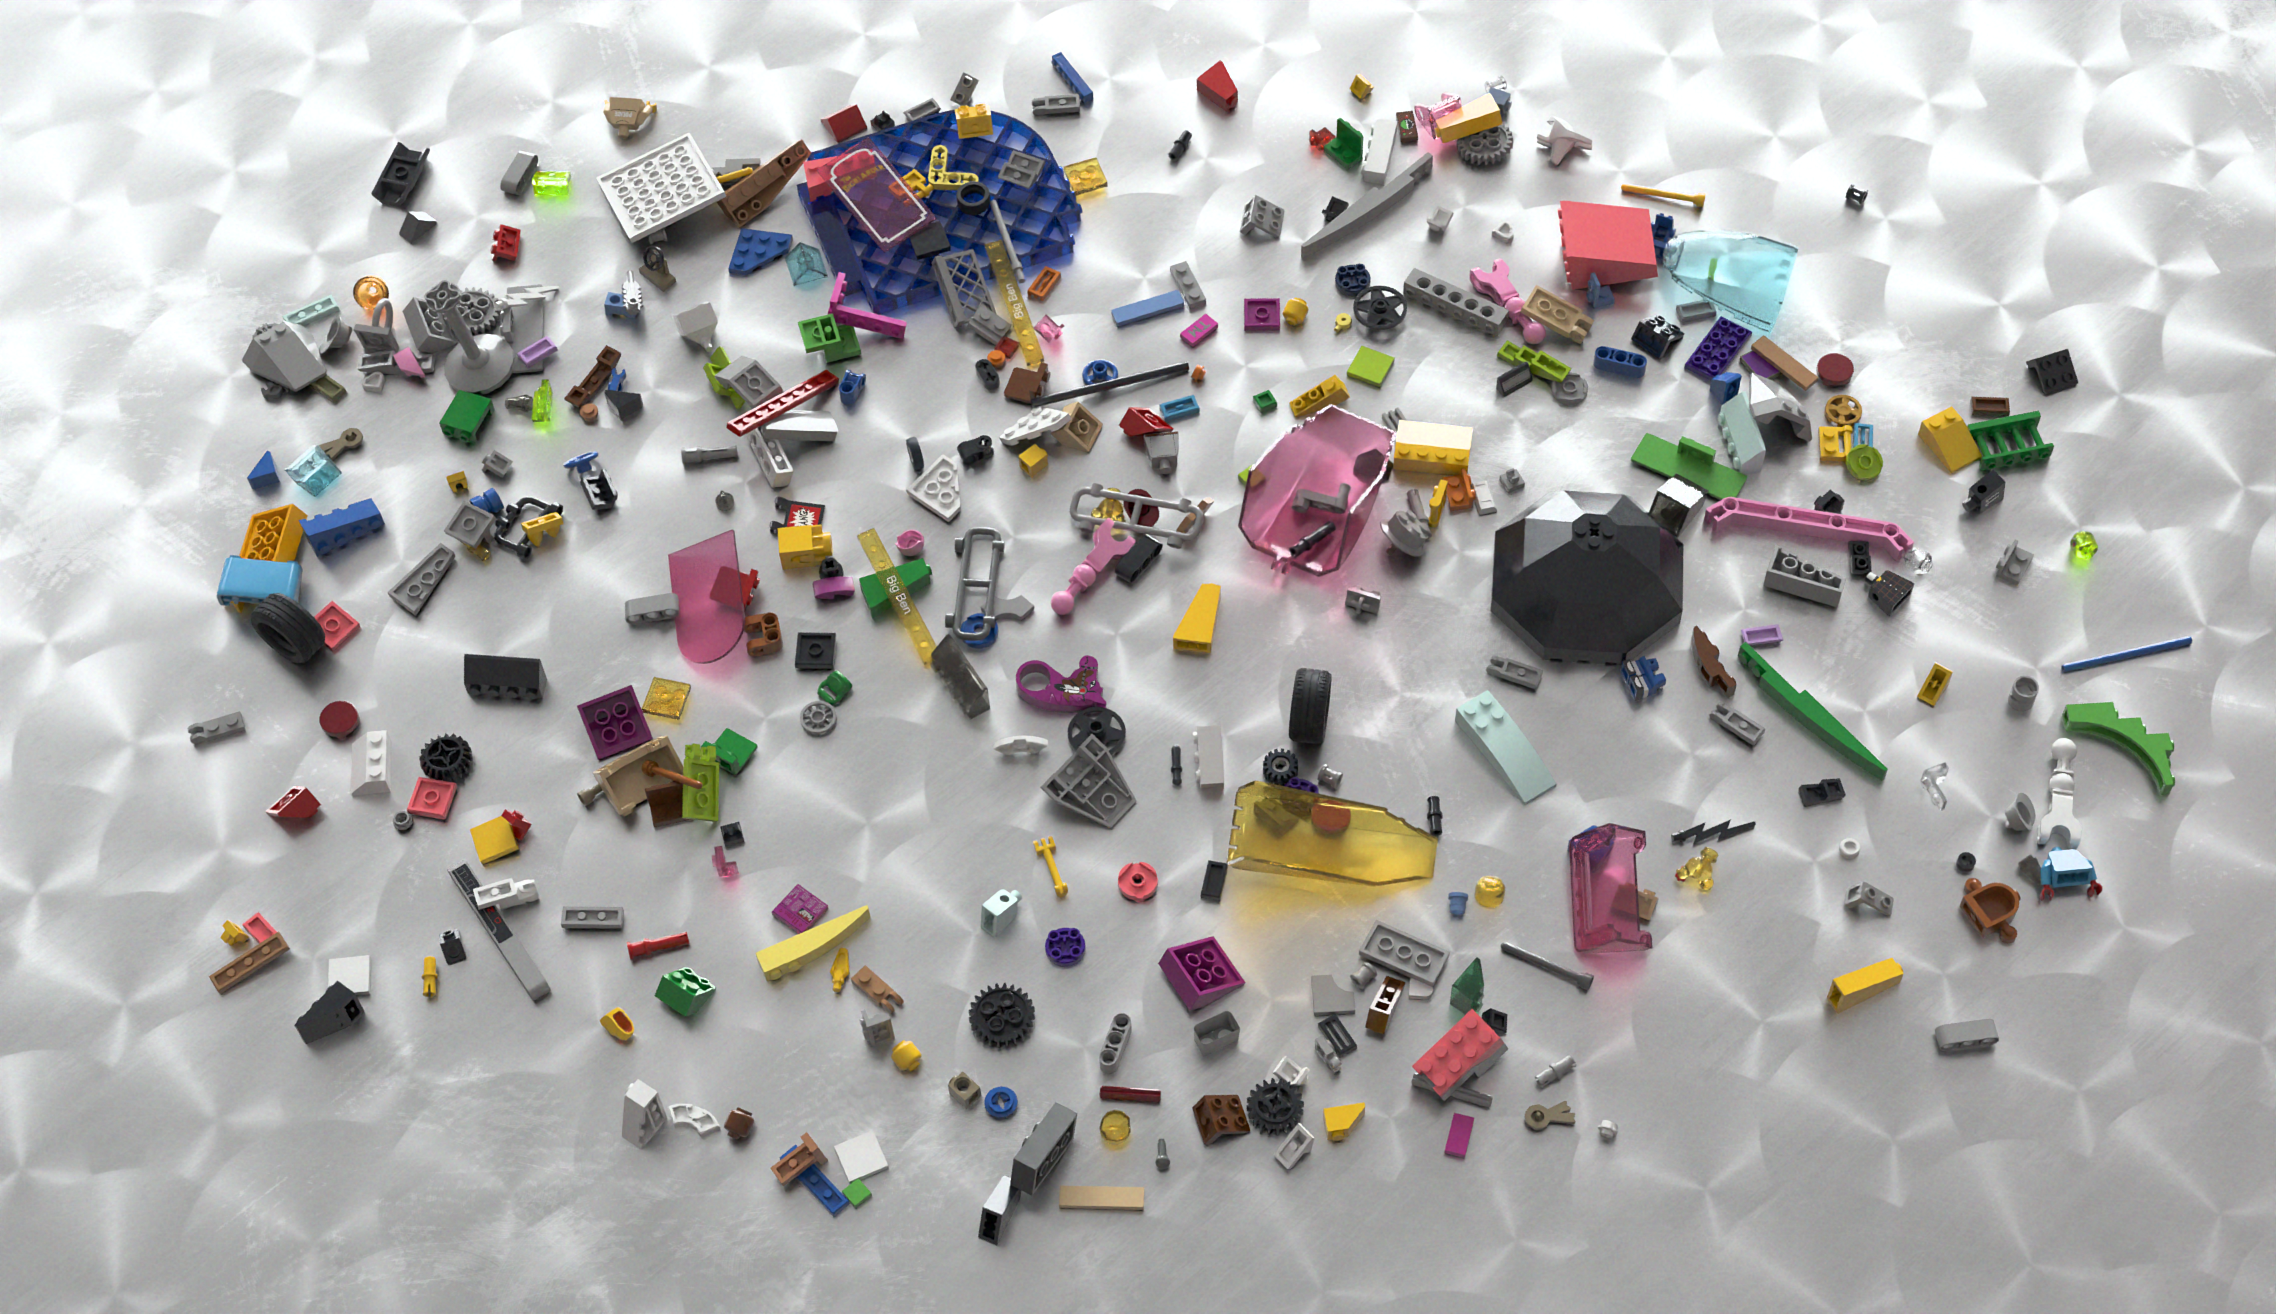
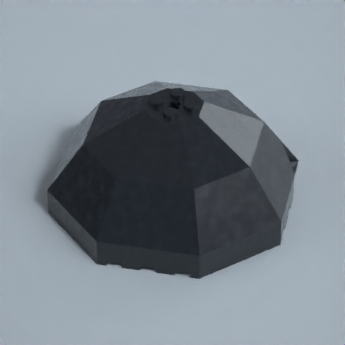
M1566 490L1550 491L1495 531L1490 611L1542 660L1553 658L1562 659V661L1567 662L1582 660L1595 664L1611 662L1622 665V661L1633 660L1680 624L1683 612L1684 544L1660 522L1655 520L1631 496ZM1591 532H1596L1598 536H1590Z

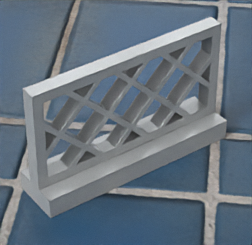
M973 249L944 257L940 255L933 259L932 266L955 328L969 323L973 318L965 317V307L974 311L975 315L983 303L989 306L990 311L997 314ZM964 256H971V266L961 261ZM952 260L957 263L955 269L947 267L946 261ZM959 265L968 269L965 276L956 272ZM970 271L977 274V282L967 277ZM953 275L963 279L960 286L953 283ZM965 281L974 285L971 292L962 288ZM976 287L983 290V298L973 294ZM959 291L969 296L966 303L958 298ZM971 297L980 302L977 309L968 304Z

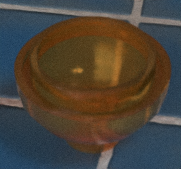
M367 275L355 283L353 296L359 306L367 310H374L379 300L383 298L389 299V288L382 278L375 275ZM370 287H375L376 292H372Z

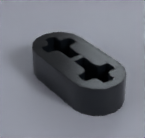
M987 359L977 361L975 365L976 374L984 387L988 390L997 389L1000 385L999 375L991 362Z

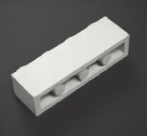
M1377 118L1376 124L1372 125L1371 135L1373 137L1368 140V148L1370 149L1365 153L1364 161H1366V164L1362 165L1361 174L1364 175V182L1385 185L1397 134V121Z

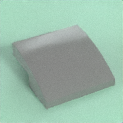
M1013 150L1008 162H1004L998 179L1030 189L1038 179L1046 163L1044 160Z

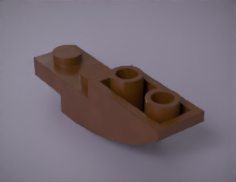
M1696 625L1693 628L1691 644L1699 672L1709 687L1717 684L1729 698L1735 694L1736 681L1725 671L1723 664L1718 662L1720 654L1718 647L1712 644L1706 633L1701 631Z

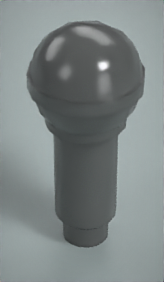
M1161 1138L1158 1140V1156L1155 1164L1159 1169H1166L1169 1167L1170 1160L1166 1154L1165 1140Z

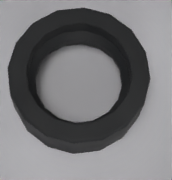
M967 182L957 190V204L961 212L967 215H979L989 208V189L981 182ZM974 193L984 197L977 203H968L963 200L965 196Z

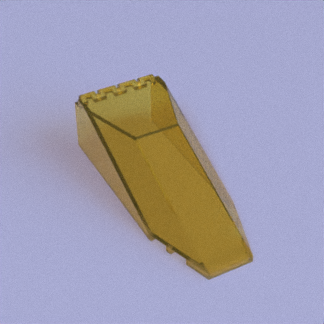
M1256 780L1238 787L1239 792H1236L1234 806L1241 808L1240 810L1234 809L1232 826H1236L1238 829H1231L1229 845L1235 846V849L1228 848L1227 855L1228 866H1232V868L1372 887L1433 878L1438 838L1419 827L1415 828L1405 822L1406 819L1398 818L1388 812V809L1385 807Z

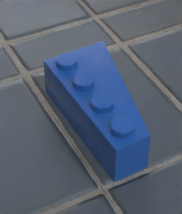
M372 498L350 504L344 510L334 509L328 515H315L312 520H299L305 536L317 557L385 524Z

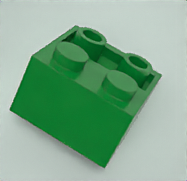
M684 967L663 975L654 996L687 1017L699 1011L715 992L716 987L710 984L709 980L696 975L692 969Z

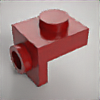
M505 809L501 815L512 824L515 837L522 840L532 824L517 810L512 812Z

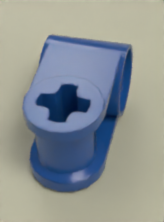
M851 370L845 372L844 378L839 385L840 400L843 404L851 405L855 403L865 385L866 374L852 373Z

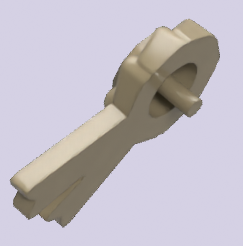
M349 428L342 432L340 439L319 445L321 453H326V456L333 461L345 448L354 449L361 445L363 435L359 429Z
M1563 1101L1549 1109L1540 1104L1532 1105L1527 1109L1524 1116L1527 1126L1535 1130L1545 1129L1549 1122L1576 1123L1574 1119L1575 1113H1568L1571 1108L1567 1106V1101Z

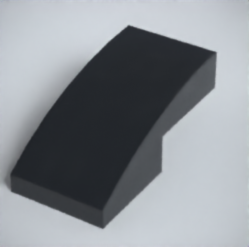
M1840 778L1822 779L1819 784L1801 785L1798 789L1804 806L1826 803L1846 796Z

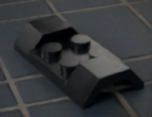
M398 142L371 192L372 196L382 204L399 207L405 201L409 191H412L420 176L430 148L419 152L409 150L401 142Z

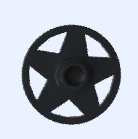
M1382 285L1371 286L1362 290L1356 296L1353 311L1356 319L1362 325L1375 330H1386L1399 325L1404 320L1407 314V302L1404 296L1394 288ZM1382 291L1390 292L1394 296L1385 297ZM1371 292L1369 300H1360L1364 295ZM1403 304V312L1400 316L1395 308ZM1358 311L1368 313L1367 321L1360 316ZM1381 320L1391 322L1386 325H1377Z
M1091 707L1080 711L1070 721L1067 731L1069 743L1075 751L1091 734L1105 746H1107V742L1119 741L1115 747L1109 750L1111 755L1121 748L1126 737V728L1122 718L1116 712L1104 707ZM1101 712L1096 719L1086 716V714ZM1112 717L1119 723L1121 730L1110 726ZM1077 723L1081 731L1072 738V729L1074 724Z

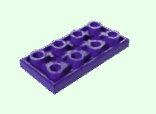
M1720 316L1685 363L1684 368L1709 381L1716 375L1724 374L1752 336V331Z

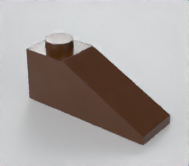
M1386 976L1369 1008L1365 1028L1385 1034L1406 982Z

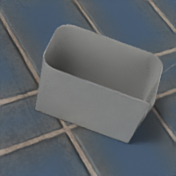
M1224 1011L1194 1026V1040L1203 1056L1239 1040L1240 1027L1233 1014L1229 1011ZM1227 1029L1232 1032L1221 1038H1218V1034L1221 1030ZM1204 1038L1213 1040L1208 1044L1201 1043V1040Z

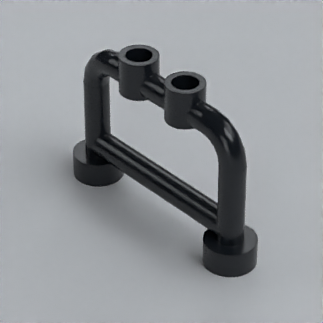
M531 496L521 498L515 505L509 503L506 507L508 515L505 518L498 517L495 522L497 529L494 533V539L498 544L516 551L518 557L525 560L528 559L531 555L532 547L527 545L529 542L527 534L525 533L518 544L504 539L502 533L510 528L512 520L521 514V510L526 504H533L544 509L538 518L554 512L561 516L563 512L561 504L556 502L549 504Z

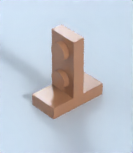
M807 1132L800 1137L804 1143L770 1168L783 1186L816 1161L821 1165L828 1161Z

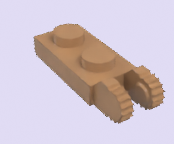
M866 965L851 978V982L890 1014L895 1009L887 1001L889 998L898 1005L904 1003L901 996Z

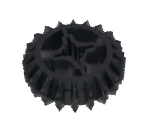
M445 733L444 737L438 735L436 740L431 738L430 744L425 743V749H421L419 760L421 769L426 776H429V779L447 782L451 779L455 782L456 777L462 779V773H467V768L471 767V761H473L472 750L468 742L463 740L461 736L456 737L453 733L449 737Z

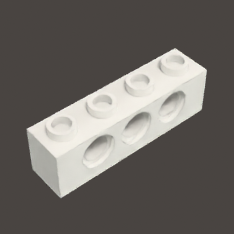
M761 426L745 434L771 487L789 485L794 470L778 439H763Z

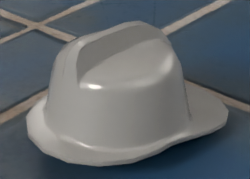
M337 315L332 321L330 329L320 345V354L326 352L329 347L340 348L348 343L352 327L342 322L340 315Z
M2019 793L2015 802L2006 808L2005 815L2007 819L2005 826L2016 831L2032 830L2036 815L2034 806L2026 794Z

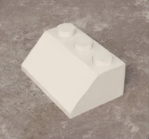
M387 730L366 732L352 744L351 796L391 792L392 741Z

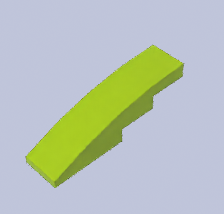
M1508 340L1497 353V357L1516 367L1527 361L1532 374L1561 383L1572 369L1541 350L1539 353H1536L1525 345L1520 348Z

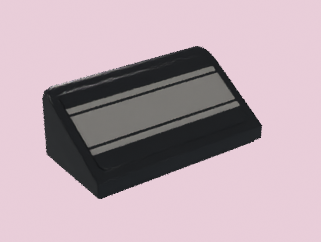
M1526 361L1497 377L1496 389L1503 397L1533 381L1528 362Z

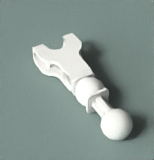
M2061 738L2055 741L2051 748L2052 757L2057 761V769H2054L2049 782L2051 791L2049 812L2042 818L2038 826L2037 843L2046 845L2050 835L2058 833L2066 838L2069 849L2077 850L2081 840L2082 826L2072 814L2075 783L2073 779L2074 771L2069 770V762L2076 757L2077 748L2072 740Z

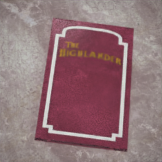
M869 137L817 169L819 175L884 253L936 220L934 214Z

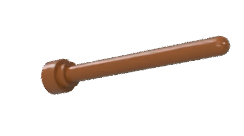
M646 760L642 764V772L647 776L659 775L696 789H701L703 786L700 781L660 768L655 761Z

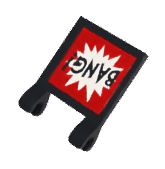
M776 497L775 508L787 510L784 524L777 521L770 522V533L778 534V528L822 525L825 505L791 501L783 497Z

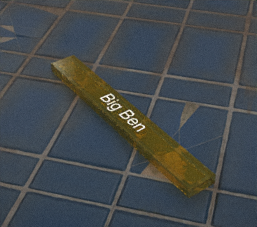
M998 240L985 244V250L1026 364L1029 366L1044 362L1042 350L1003 242Z
M875 528L858 534L857 539L923 664L925 665L941 658L939 649Z

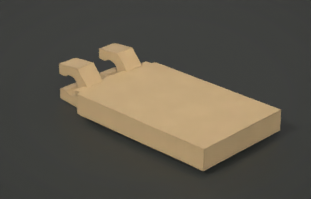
M1538 285L1534 287L1520 311L1522 314L1566 338H1572L1573 341L1579 344L1583 342L1595 321L1582 314V309Z

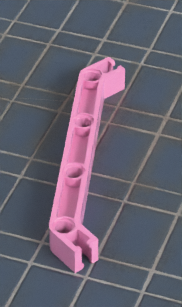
M1726 497L1708 507L1704 516V520L1708 524L1711 522L1710 519L1713 518L1712 529L1715 532L1732 523L1844 542L1866 541L1869 542V546L1884 548L1895 561L1902 558L1903 550L1906 555L1910 554L1914 541L1897 524L1892 522L1735 497Z

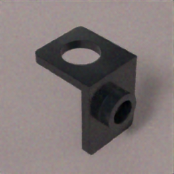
M459 929L448 930L439 935L440 946L447 964L466 958L460 940ZM457 947L460 950L459 955L456 957L449 956V948Z

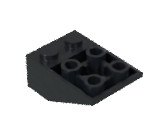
M337 980L327 988L325 994L319 1000H316L304 1015L298 1018L294 1026L303 1042L309 1044L351 1026L364 1012V1009L356 994Z

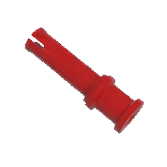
M687 932L652 940L644 938L643 941L635 943L627 942L629 957L632 960L634 957L641 955L650 956L655 951L688 945L689 939Z

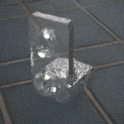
M1945 762L1924 770L1921 778L1922 787L1928 791L1932 803L1940 811L1944 810L1947 804V799L1937 784L1944 781L1948 773L1949 767Z

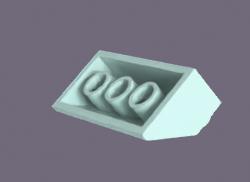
M1743 391L1721 406L1718 422L1723 426V436L1728 441L1729 453L1733 455L1734 468H1737L1738 472L1745 475L1761 472L1766 448L1756 420L1753 419L1746 391Z

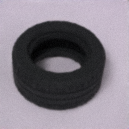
M269 594L251 613L252 626L259 636L276 652L292 662H307L325 643V633L318 621L299 603L284 594Z
M1300 668L1297 670L1289 720V738L1292 741L1310 744H1320L1324 741L1332 674L1328 671L1310 668Z

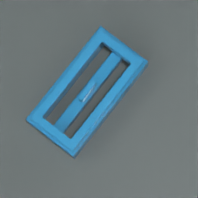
M1194 395L1159 404L1165 422L1200 412Z
M1855 423L1853 448L1858 445V428H1861V444H1865V429H1869L1868 446L1873 448V425Z

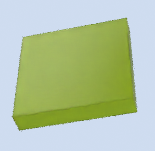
M1361 346L1347 370V376L1380 388L1395 361V357Z

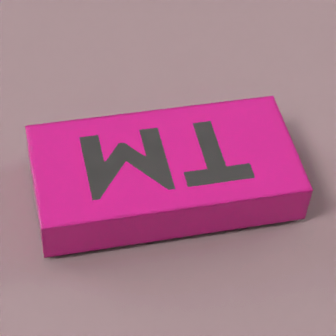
M1205 313L1182 331L1180 338L1194 347L1217 329L1218 323Z

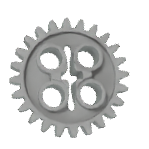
M1503 123L1502 125L1457 139L1458 152H1461V157L1465 156L1466 161L1471 159V163L1478 161V165L1481 162L1487 165L1488 161H1491L1494 164L1495 159L1501 161V157L1506 158V153L1510 154V149H1513L1512 131H1509V127H1505Z
M467 287L464 292L461 290V299L457 308L470 333L474 332L475 335H478L479 331L485 334L484 329L491 330V325L496 326V321L500 320L501 308L495 309L494 303L498 302V298H495L494 294L489 295V290L482 292V288L476 291L475 287L470 291ZM442 313L443 320H445V325H448L449 329H452L444 313Z

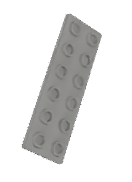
M542 285L508 287L507 294L527 293L523 291L524 288L542 287ZM543 299L525 300L524 302L528 303L527 306L508 307L503 309V312H500L501 322H503V326H500L501 336H504L515 355L514 363L511 367L512 373L543 370V360L527 368L517 355L520 351L543 338Z

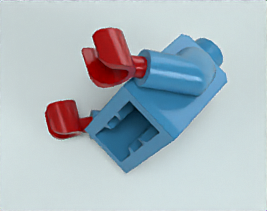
M2054 847L2048 853V858L2044 860L2040 870L2041 885L2044 888L2039 896L2041 901L2044 900V893L2049 895V901L2054 896V891L2050 888V885L2055 888L2090 884L2091 886L2087 889V894L2090 897L2095 894V891L2099 895L2103 889L2102 885L2096 882L2097 876L2093 863L2074 849L2062 850L2060 847Z

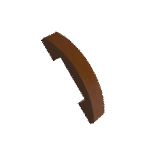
M606 345L596 358L597 364L578 387L576 385L573 386L564 400L578 408L588 403L610 378L613 368H616L622 355L621 352Z

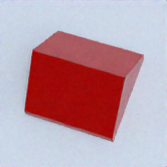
M857 104L849 105L820 119L837 143L867 129Z

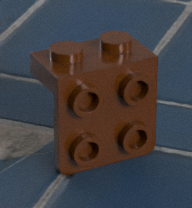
M1041 362L1037 372L1018 367L1014 368L1004 390V396L1031 403L1033 398L1043 396L1045 385L1049 382L1051 372L1048 371V364Z

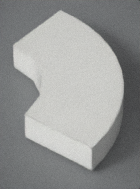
M1013 736L993 743V749L1005 755L1018 752L1036 754L1048 746L1047 739L1035 736Z
M675 1104L667 1107L675 1127H691L701 1137L721 1130L715 1117L705 1109L693 1106V1104Z

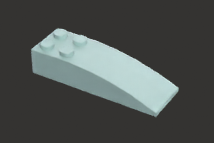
M1488 690L1456 708L1455 721L1524 804L1557 785L1526 736Z

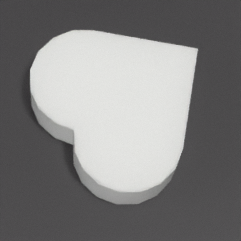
M1509 221L1501 222L1492 231V235L1502 242H1511L1514 238L1512 223Z
M377 371L363 378L361 384L365 391L382 392L385 378L383 373Z
M1413 978L1410 979L1409 999L1426 1000L1432 997L1433 987Z

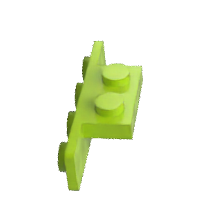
M719 346L710 357L713 364L706 363L703 369L713 386V390L719 395L730 396L736 409H740L746 401L732 387L726 390L714 377L731 364L724 348Z

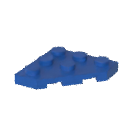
M741 228L728 268L729 273L748 275L752 273L754 268L758 266L763 267L774 261L773 258L789 253L793 236L791 234Z

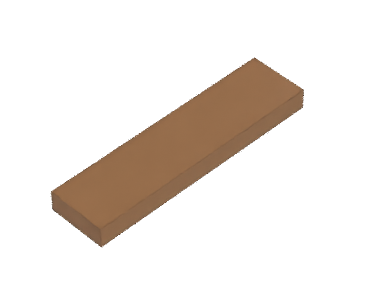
M1763 335L1751 345V350L1803 390L1807 391L1818 381V376Z
M278 931L210 975L209 978L221 994L284 954L290 948Z

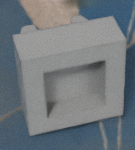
M1512 468L1507 470L1505 474L1500 475L1499 480L1507 493L1525 487V482L1517 469Z

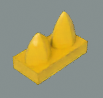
M554 512L521 523L522 530L527 534L529 540L539 547L542 542L543 531L545 530L548 535L556 538L560 525L563 524V519L558 513Z

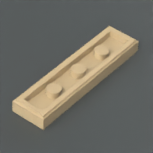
M1060 1186L1059 1208L1144 1210V1187Z

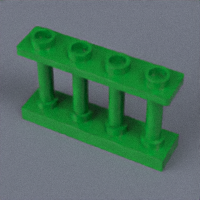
M2039 410L1968 424L1967 428L1973 439L1977 441L1983 455L1979 465L1980 470H1991L1995 467L2010 466L2020 462L2026 463L2031 460L2046 459L2051 456L2054 449L2053 443L2044 444L2037 430L2041 418ZM2029 430L2036 446L2026 448L2019 431ZM2012 433L2018 450L2008 451L2001 434ZM1994 437L2001 453L1991 455L1984 438Z

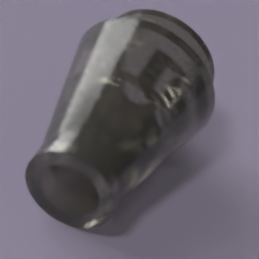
M528 395L506 398L505 407L506 409L527 413L533 410L534 401Z
M2029 855L2021 860L2018 865L2021 867L2020 870L2038 886L2041 884V867L2037 858Z

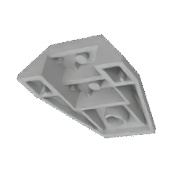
M283 321L253 338L242 358V362L252 372L295 392L327 375L313 335L303 325Z
M1752 372L1749 380V408L1753 419L1769 424L1776 415L1782 416L1791 421L1797 437L1811 441V424L1807 410L1781 384Z
M1093 734L1040 787L1055 802L1108 828H1111L1136 802L1133 793L1107 747Z

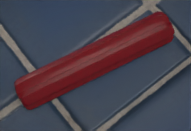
M1101 1086L1099 1093L1100 1098L1153 1102L1161 1100V1090Z

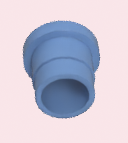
M1463 892L1449 893L1450 913L1456 915L1465 914L1468 894Z

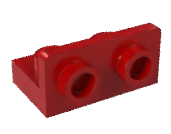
M500 224L498 230H494L492 240H495L490 250V254H493L492 261H496L498 256L513 261L516 260L520 229Z

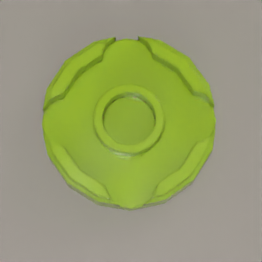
M1860 444L1852 448L1847 454L1846 466L1850 474L1856 479L1869 481L1880 474L1883 467V459L1876 448H1872L1867 444Z

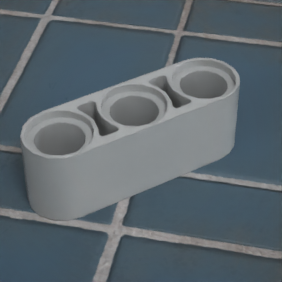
M519 151L503 176L500 189L519 195L537 167L538 156Z
M675 593L636 598L625 602V621L629 624L670 619L679 615V596Z
M1119 1013L1114 1016L1099 1054L1100 1069L1105 1074L1116 1072L1131 1035V1019L1125 1013ZM1119 1024L1127 1025L1123 1028L1118 1027ZM1116 1041V1042H1119L1120 1044L1115 1046V1045H1112L1111 1043ZM1108 1059L1113 1060L1112 1063H1105L1104 1061Z
M1993 1019L1944 1024L1935 1029L1941 1051L1989 1046L1999 1041Z

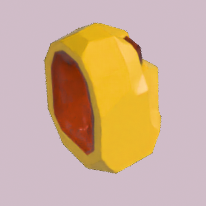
M616 1007L599 1020L601 1025L612 1036H616L620 1040L629 1039L634 1032L633 1022L620 1007Z

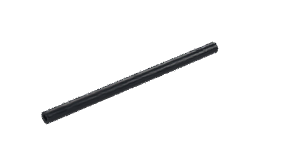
M1186 361L1031 399V404L1035 408L1188 371L1189 364Z

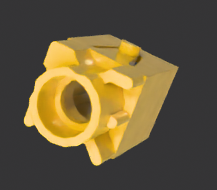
M822 525L778 528L779 556L783 570L815 567L821 565L826 556H833L831 532L823 533Z

